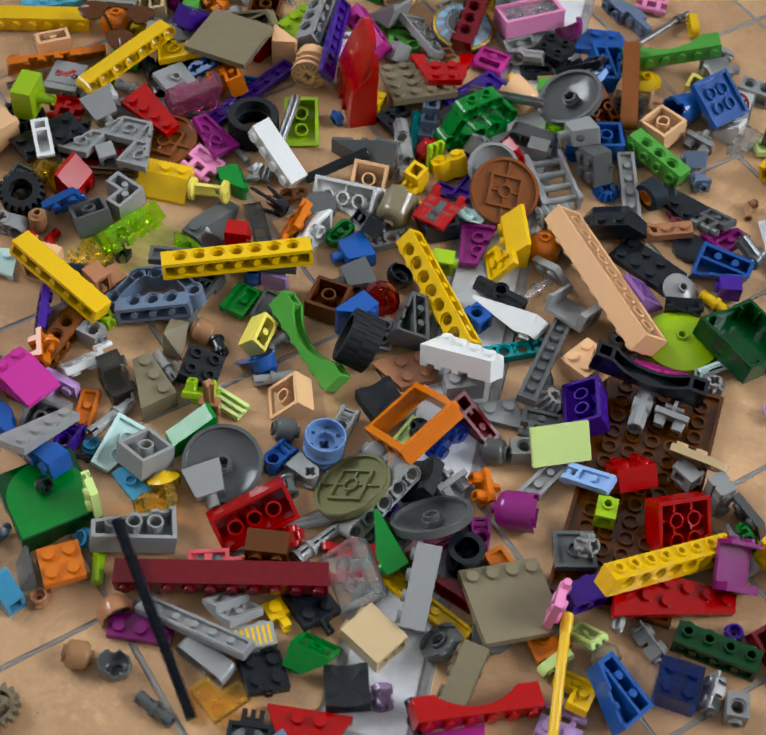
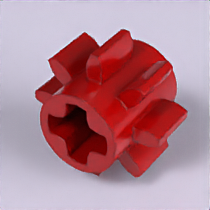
M297 523L282 527V531L290 532V548L302 544L301 539L305 538L302 527L298 528Z

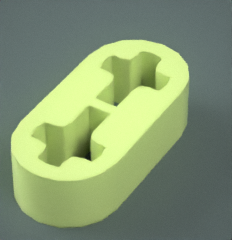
M570 648L568 652L567 664H569L575 657V654L571 651ZM557 652L537 667L536 671L543 679H547L555 673Z

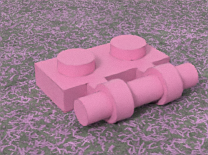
M637 0L636 3L639 4H635V7L643 13L648 12L653 13L654 16H665L666 10L664 9H667L669 0Z
M200 143L188 154V158L191 161L188 163L183 159L180 163L194 167L195 177L198 178L200 183L203 182L205 184L211 182V179L207 177L208 174L214 178L217 176L216 167L226 166V163L220 158L214 160L209 150ZM198 165L203 170L200 172L198 169L195 168V166Z
M565 578L561 581L557 591L552 596L542 626L543 628L551 630L554 623H559L562 613H565L569 602L566 600V595L572 589V580L570 578Z

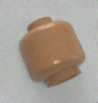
M199 318L194 320L189 334H192V340L208 345L209 338L212 335L218 334L219 331L215 330L216 324L205 318Z
M71 639L67 644L64 643L61 661L64 662L66 668L85 670L88 663H93L95 650H91V644L88 641Z

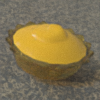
M161 470L144 481V485L153 493H159V495L171 494L181 484L183 474L179 470Z

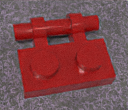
M54 94L56 95V103L54 106L49 105L50 110L53 112L47 111L46 117L53 119L61 115V112L69 111L78 121H81V116H76V114L83 115L85 109L81 106L79 97Z

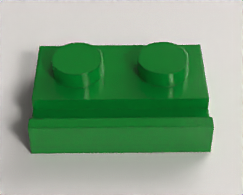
M239 281L219 305L220 310H224L227 314L243 321L255 306L262 291L247 284L244 285Z

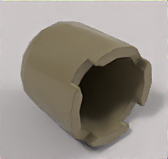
M392 184L390 188L386 189L377 208V217L387 225V229L394 230L405 227L415 211L416 204H419L416 194L406 191L407 187Z

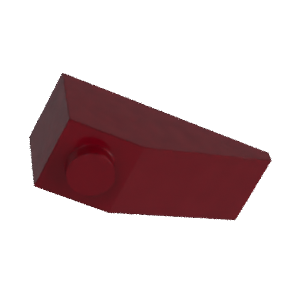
M465 390L450 399L451 401L455 400L460 405L459 410L464 416L456 425L479 443L484 444L488 438L498 439L501 436Z

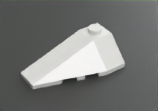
M333 210L318 211L311 217H308L304 222L305 226L297 234L296 238L310 237L312 250L314 251L326 240V233L332 228Z
M474 294L472 296L474 300L515 331L520 339L526 341L529 338L537 340L550 328V324L538 314Z

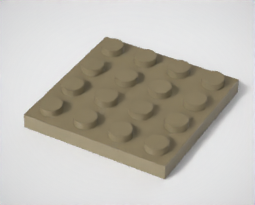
M431 58L426 60V63H431L433 61L443 63L442 60L439 58ZM400 62L398 64L379 66V76L393 106L458 98V90L455 85L428 86L422 78L420 70L416 69L415 63Z

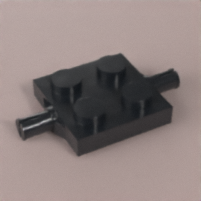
M330 593L321 597H315L311 594H302L301 596L283 595L282 600L304 632L316 627H322L327 636L335 632L329 621L341 615V608Z

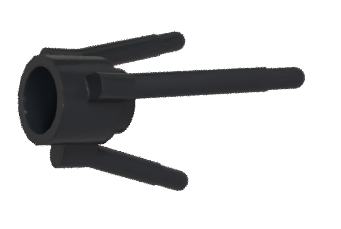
M270 185L267 188L279 199L275 200L253 186L250 187L255 193L272 202L274 210L251 205L252 209L270 213L277 217L287 214L290 208L288 200L283 198Z

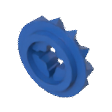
M613 181L610 184L596 188L593 187L592 194L600 201L612 202L619 197L620 190L619 186L614 185Z

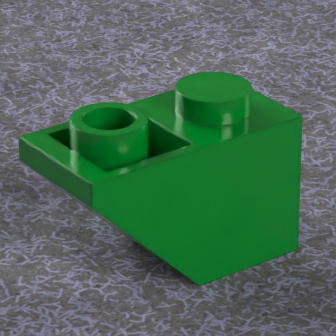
M237 163L216 167L218 184L221 185L223 180H228L231 185L230 195L241 200H247L248 184L243 181V171L239 170Z

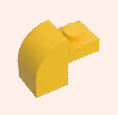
M414 160L404 171L405 180L400 185L407 187L406 191L411 194L421 195L429 180V169Z

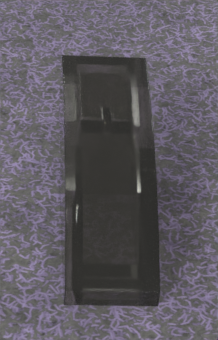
M261 202L243 204L244 218L249 222V229L252 230V241L272 240Z

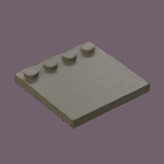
M537 558L458 571L457 577L483 647L491 648L560 634V621L558 624L554 623L551 630L542 627L547 609L551 603L552 594Z

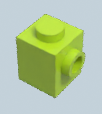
M599 495L592 526L613 530L619 499L609 495Z

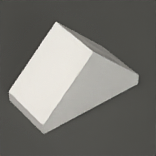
M743 118L731 121L715 129L712 134L734 147L742 138L748 120Z

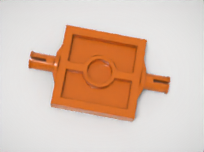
M307 198L302 199L297 209L290 215L277 240L293 238L296 232L299 233L305 226L304 220H307L312 213L310 209L313 203Z

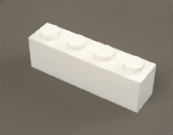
M268 117L251 127L248 132L249 138L258 147L260 155L266 159L270 170L278 177L279 183L285 188H292L302 182L308 174L271 119Z

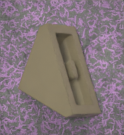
M170 319L163 332L164 356L182 359L190 322Z

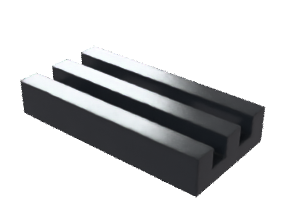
M552 65L519 66L520 75L526 80H537L538 76L554 75Z

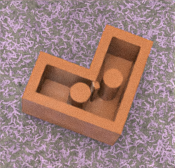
M97 260L82 269L83 277L104 295L112 291L128 277L114 263L105 268Z

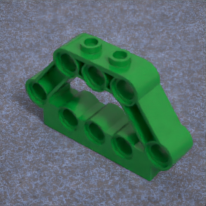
M489 86L456 100L441 125L433 132V138L437 141L442 139L445 142V149L449 153L454 149H463L464 144L472 133L486 136L489 139L505 132L507 124L517 117L518 111L493 86ZM490 109L495 110L491 113L487 112ZM475 115L480 116L479 118H473Z

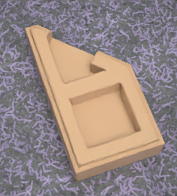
M654 90L650 92L647 114L663 102V99L659 98Z

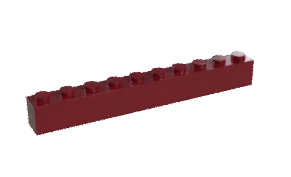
M114 558L111 581L114 589L121 593L138 591L135 587L134 578L131 576L132 573L129 571V566H127V561H125L126 559ZM137 558L139 559V564H141V569H143L142 571L147 581L146 584L149 586L148 589L150 588L149 591H160L164 594L172 592H182L184 594L203 592L208 595L215 593H225L228 595L246 593L253 596L259 593H266L271 596H278L280 594H290L291 596L311 594L315 597L329 595V562Z

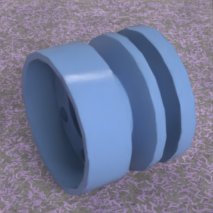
M319 418L310 422L306 427L302 454L316 465L319 471L326 472L330 467L343 459L347 438L344 426L331 418Z

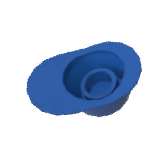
M278 349L266 354L239 360L235 364H247L255 375L270 373L272 370L276 372L278 365L275 352Z

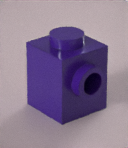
M719 275L718 281L714 283L713 287L716 297L721 298L722 301L739 302L743 291L742 277Z

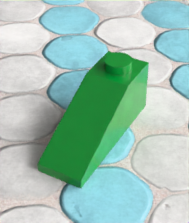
M375 509L376 558L379 561V564L376 566L382 576L386 574L389 578H392L412 565L381 512Z

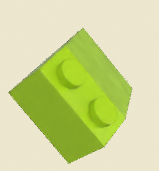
M284 97V114L291 97ZM300 97L299 105L285 140L289 147H319L318 97Z

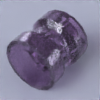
M379 682L371 686V695L374 698L372 700L373 711L388 712L394 709V700L391 698L393 694L392 684Z

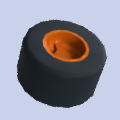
M650 177L637 185L636 189L639 191L640 203L648 211H655L667 204L668 193L659 179Z

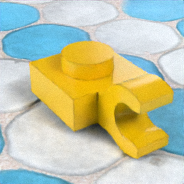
M281 596L261 605L264 607V614L268 621L273 620V625L278 623L284 635L292 631L290 627L292 623L288 618L290 617V611Z

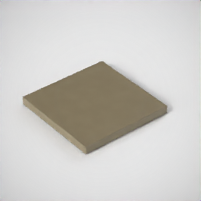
M215 8L184 45V50L245 69L272 35L274 26Z

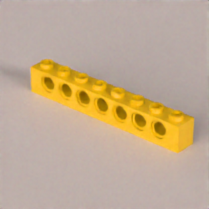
M410 228L396 241V244L399 248V253L406 261L407 268L413 274L414 281L421 289L420 293L428 296L429 309L436 317V323L441 327L443 333H451L457 338H463L467 342L481 345L482 342L422 232Z
M310 237L160 252L163 280L313 265V250Z
M724 532L604 563L594 583L605 597H610L714 568L718 538L727 539V534Z

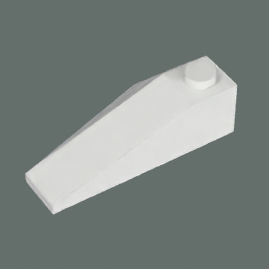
M316 174L312 192L324 191L330 193L336 200L337 208L352 217L359 205L377 215V208L386 189Z

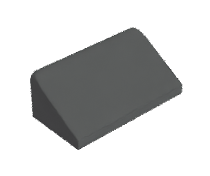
M27 545L23 546L16 562V571L22 592L37 589L38 587Z

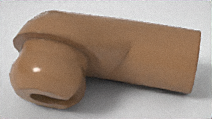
M752 199L742 206L744 221L749 222L752 220V212L759 206L757 199Z

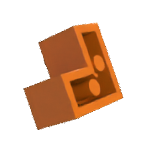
M223 64L206 72L207 79L216 96L225 94L229 90L233 98L249 92L241 68Z

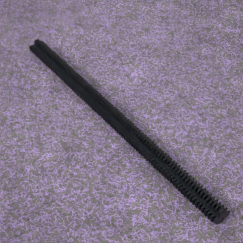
M119 517L111 523H113L112 525L116 532V537H118V542H120V547L123 549L125 561H127L129 571L132 573L131 576L134 578L136 590H138L137 592L140 595V600H142V605H144L148 622H150V627H152L151 630H153V635H155V640H157V645H159V650H161V655H163V660H165L163 662L167 665L165 666L167 670H169L167 672L170 675L173 688H175L178 701H180V706H182L181 709H183V714H185L184 717H186V722L197 717L195 716L197 713H194L196 710L193 711L195 707L192 708L194 705L190 703L192 701L189 700L191 698L189 697L190 694L187 695L189 693L186 692L188 689L185 690L187 688L184 687L186 684L182 682L184 679H182L183 676L180 674L181 671L178 669L179 666L176 664V659H174L176 656H173L174 651H171L173 648L169 646L171 643L167 641L169 638L165 636L167 634L165 633L166 631H163L165 628H163V623L160 621L161 618L158 616L159 613L156 611L154 598L149 594L151 591H149L150 588L148 589L149 586L146 584L147 581L143 574V569L140 567L141 564L138 562L139 559L136 557L137 554L135 555L136 552L130 540L131 538H129L130 535L127 533L128 530L126 531L127 528H125L122 517Z

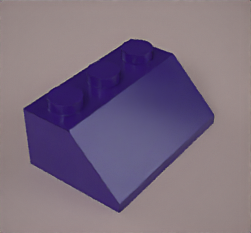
M599 374L562 385L563 423L588 420L590 437L610 432L607 389Z

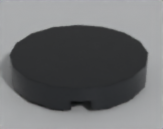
M695 234L694 238L675 239L672 244V252L677 259H682V262L693 264L699 248L705 240Z

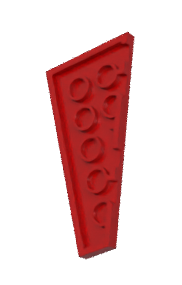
M679 577L613 595L610 619H618L619 617L633 619L646 616L648 618H679L680 616L697 617L698 615L728 617L736 613V594L712 589L710 586Z

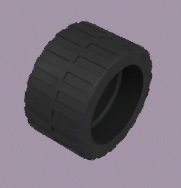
M255 96L241 98L229 107L227 113L228 134L240 144L239 149L257 152L259 149L250 140L248 134L252 126L244 124L250 122L259 123L269 117L277 130H279V111L275 104L265 98Z
M356 308L348 317L339 334L332 359L359 373L364 372L369 367L381 345L386 331V321L360 308Z

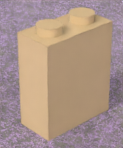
M372 602L366 607L362 606L357 611L356 616L351 620L347 619L340 627V639L364 662H368V666L376 673L407 646L408 635Z

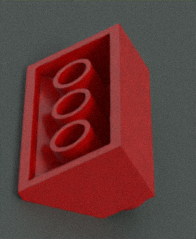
M280 476L206 512V516L221 547L230 548V553L245 546L248 527L277 530L301 518Z

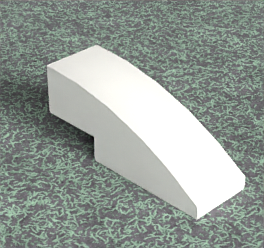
M48 117L31 119L30 123L37 158L55 156Z

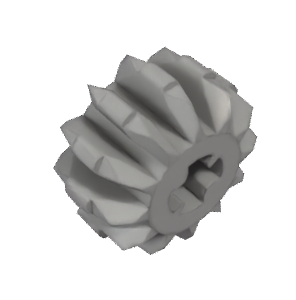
M550 384L544 385L535 406L539 410L560 414L563 411L560 390H557L555 386Z

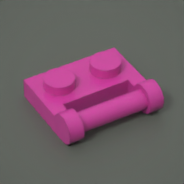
M482 45L475 55L470 68H478L486 72L490 70L501 78L511 61V55Z

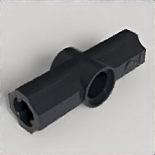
M147 56L140 61V65L147 78L148 86L156 97H166L167 94L152 77L153 72L161 69L157 66L154 58Z
M479 275L473 284L472 289L491 298L493 301L525 310L528 304V299L509 290V286L504 282L495 283Z

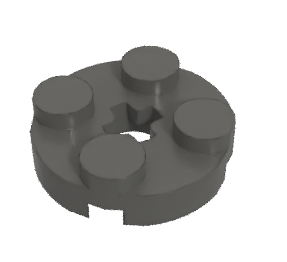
M450 622L437 625L439 629L434 632L429 630L422 638L420 650L427 661L438 662L442 660L447 662L453 657V652L462 641L463 636Z

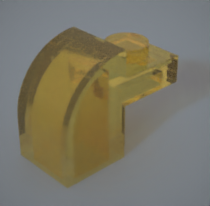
M166 483L158 494L142 492L133 502L134 512L138 511V514L150 512V509L155 508L164 510L168 509L169 506L175 505L178 502V496L174 484Z

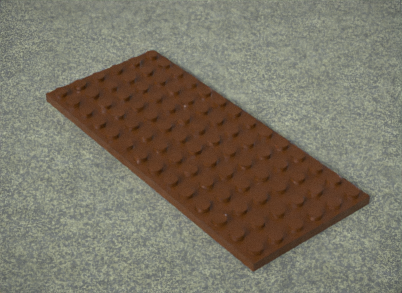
M609 376L606 389L610 432L590 438L592 460L584 461L583 466L606 472L604 462L610 461V458L622 457L624 459L629 458L631 454H641L643 457H647L656 463L659 487L622 494L612 488L609 496L619 499L613 530L592 526L598 497L604 494L576 486L563 530L594 531L596 534L595 538L600 542V550L596 553L598 568L596 572L554 571L553 563L547 583L551 594L554 595L558 585L565 578L575 581L586 574L599 573L604 563L651 552L645 539V499L686 493L670 478L673 471L672 466L681 459L668 455L672 442L677 443V441L688 444L689 449L695 451L697 448L708 452V456H711L724 397L707 393L699 409L679 402L678 407L685 409L683 415L690 417L687 428H684L682 433L677 435L670 431L673 425L671 422L665 421L663 428L653 426V413L656 405L665 407L666 403L674 405L676 401L655 393L652 400L654 401L649 418L646 420L643 432L635 435L630 433L626 427L631 414L630 409L639 386ZM695 465L697 470H704L707 473V469ZM706 473L702 483L690 492L697 491L702 493ZM612 596L608 598L605 605L597 608L611 612ZM647 616L633 618V620L639 621L641 619L643 623H649L669 630L672 618H648Z

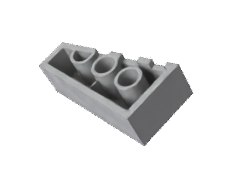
M176 505L169 506L168 509L164 510L155 508L150 509V512L138 514L137 511L131 512L128 516H122L121 519L125 523L126 531L128 530L127 533L130 535L129 538H131L130 540L136 553L175 554L177 544ZM119 515L91 519L89 552L123 553V549H121L120 542L117 539L118 537H116L113 523H111L114 519L119 518Z

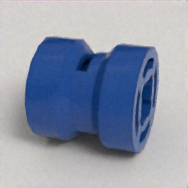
M244 272L245 284L252 287L261 283V272Z

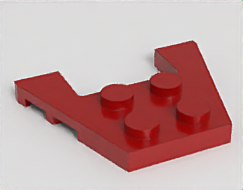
M474 53L459 54V63L455 61L447 63L433 61L426 63L425 54H411V62L415 63L417 70H420L421 76L428 86L462 85L467 71L474 61Z

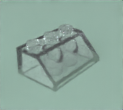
M351 536L321 556L322 562H329L330 583L341 613L345 614L358 610L362 606L366 607L371 602L375 604L388 596L367 539Z

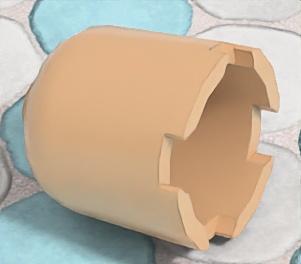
M519 73L509 77L510 82L506 86L502 85L499 89L528 96H539L538 91ZM511 103L518 111L519 116L533 113L537 109V107Z

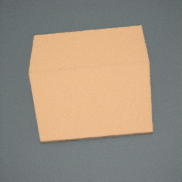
M275 24L273 25L274 32L272 34V66L283 59L293 64L298 51V40Z
M355 158L350 182L386 189L389 165Z

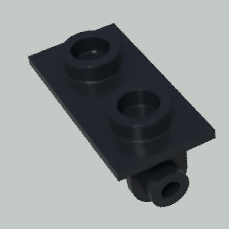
M666 296L664 313L682 312L695 317H701V313L704 312L703 299Z

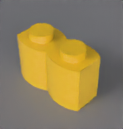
M454 149L447 155H436L430 160L437 183L439 180L447 182L453 178L468 174V162L463 149Z

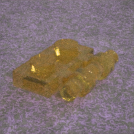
M92 236L77 245L78 252L69 251L67 253L72 263H87L88 265L97 260L104 267H107L115 261L114 256ZM86 257L88 261L84 262L82 259Z

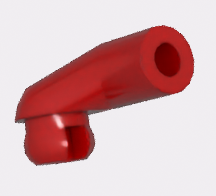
M54 228L45 236L44 242L58 245L54 241L61 235V231L58 228Z

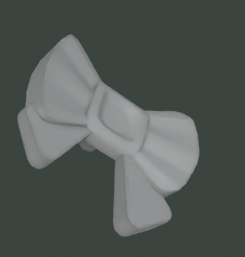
M257 162L248 167L247 171L252 172V175L244 176L243 181L255 182L260 180L259 175L265 167L264 164Z

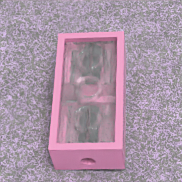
M521 0L494 6L493 23L505 39L564 27L566 10L558 0Z

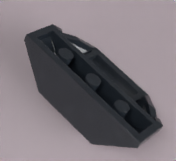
M629 206L593 207L583 217L598 240L647 239V223Z

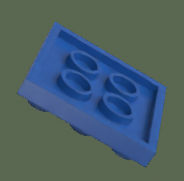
M726 68L689 86L712 130L750 112Z

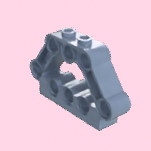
M161 265L134 268L130 271L129 276L118 286L105 294L112 301L109 309H111L112 314H115L118 324L192 317L193 309L201 308L207 302L201 283L195 282L192 278L163 280ZM168 287H172L177 290H169L163 294L151 292L146 295L140 296L143 292H146L149 289L161 291Z

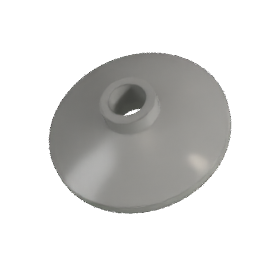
M674 273L664 280L662 289L665 298L666 296L696 298L695 285L687 276Z

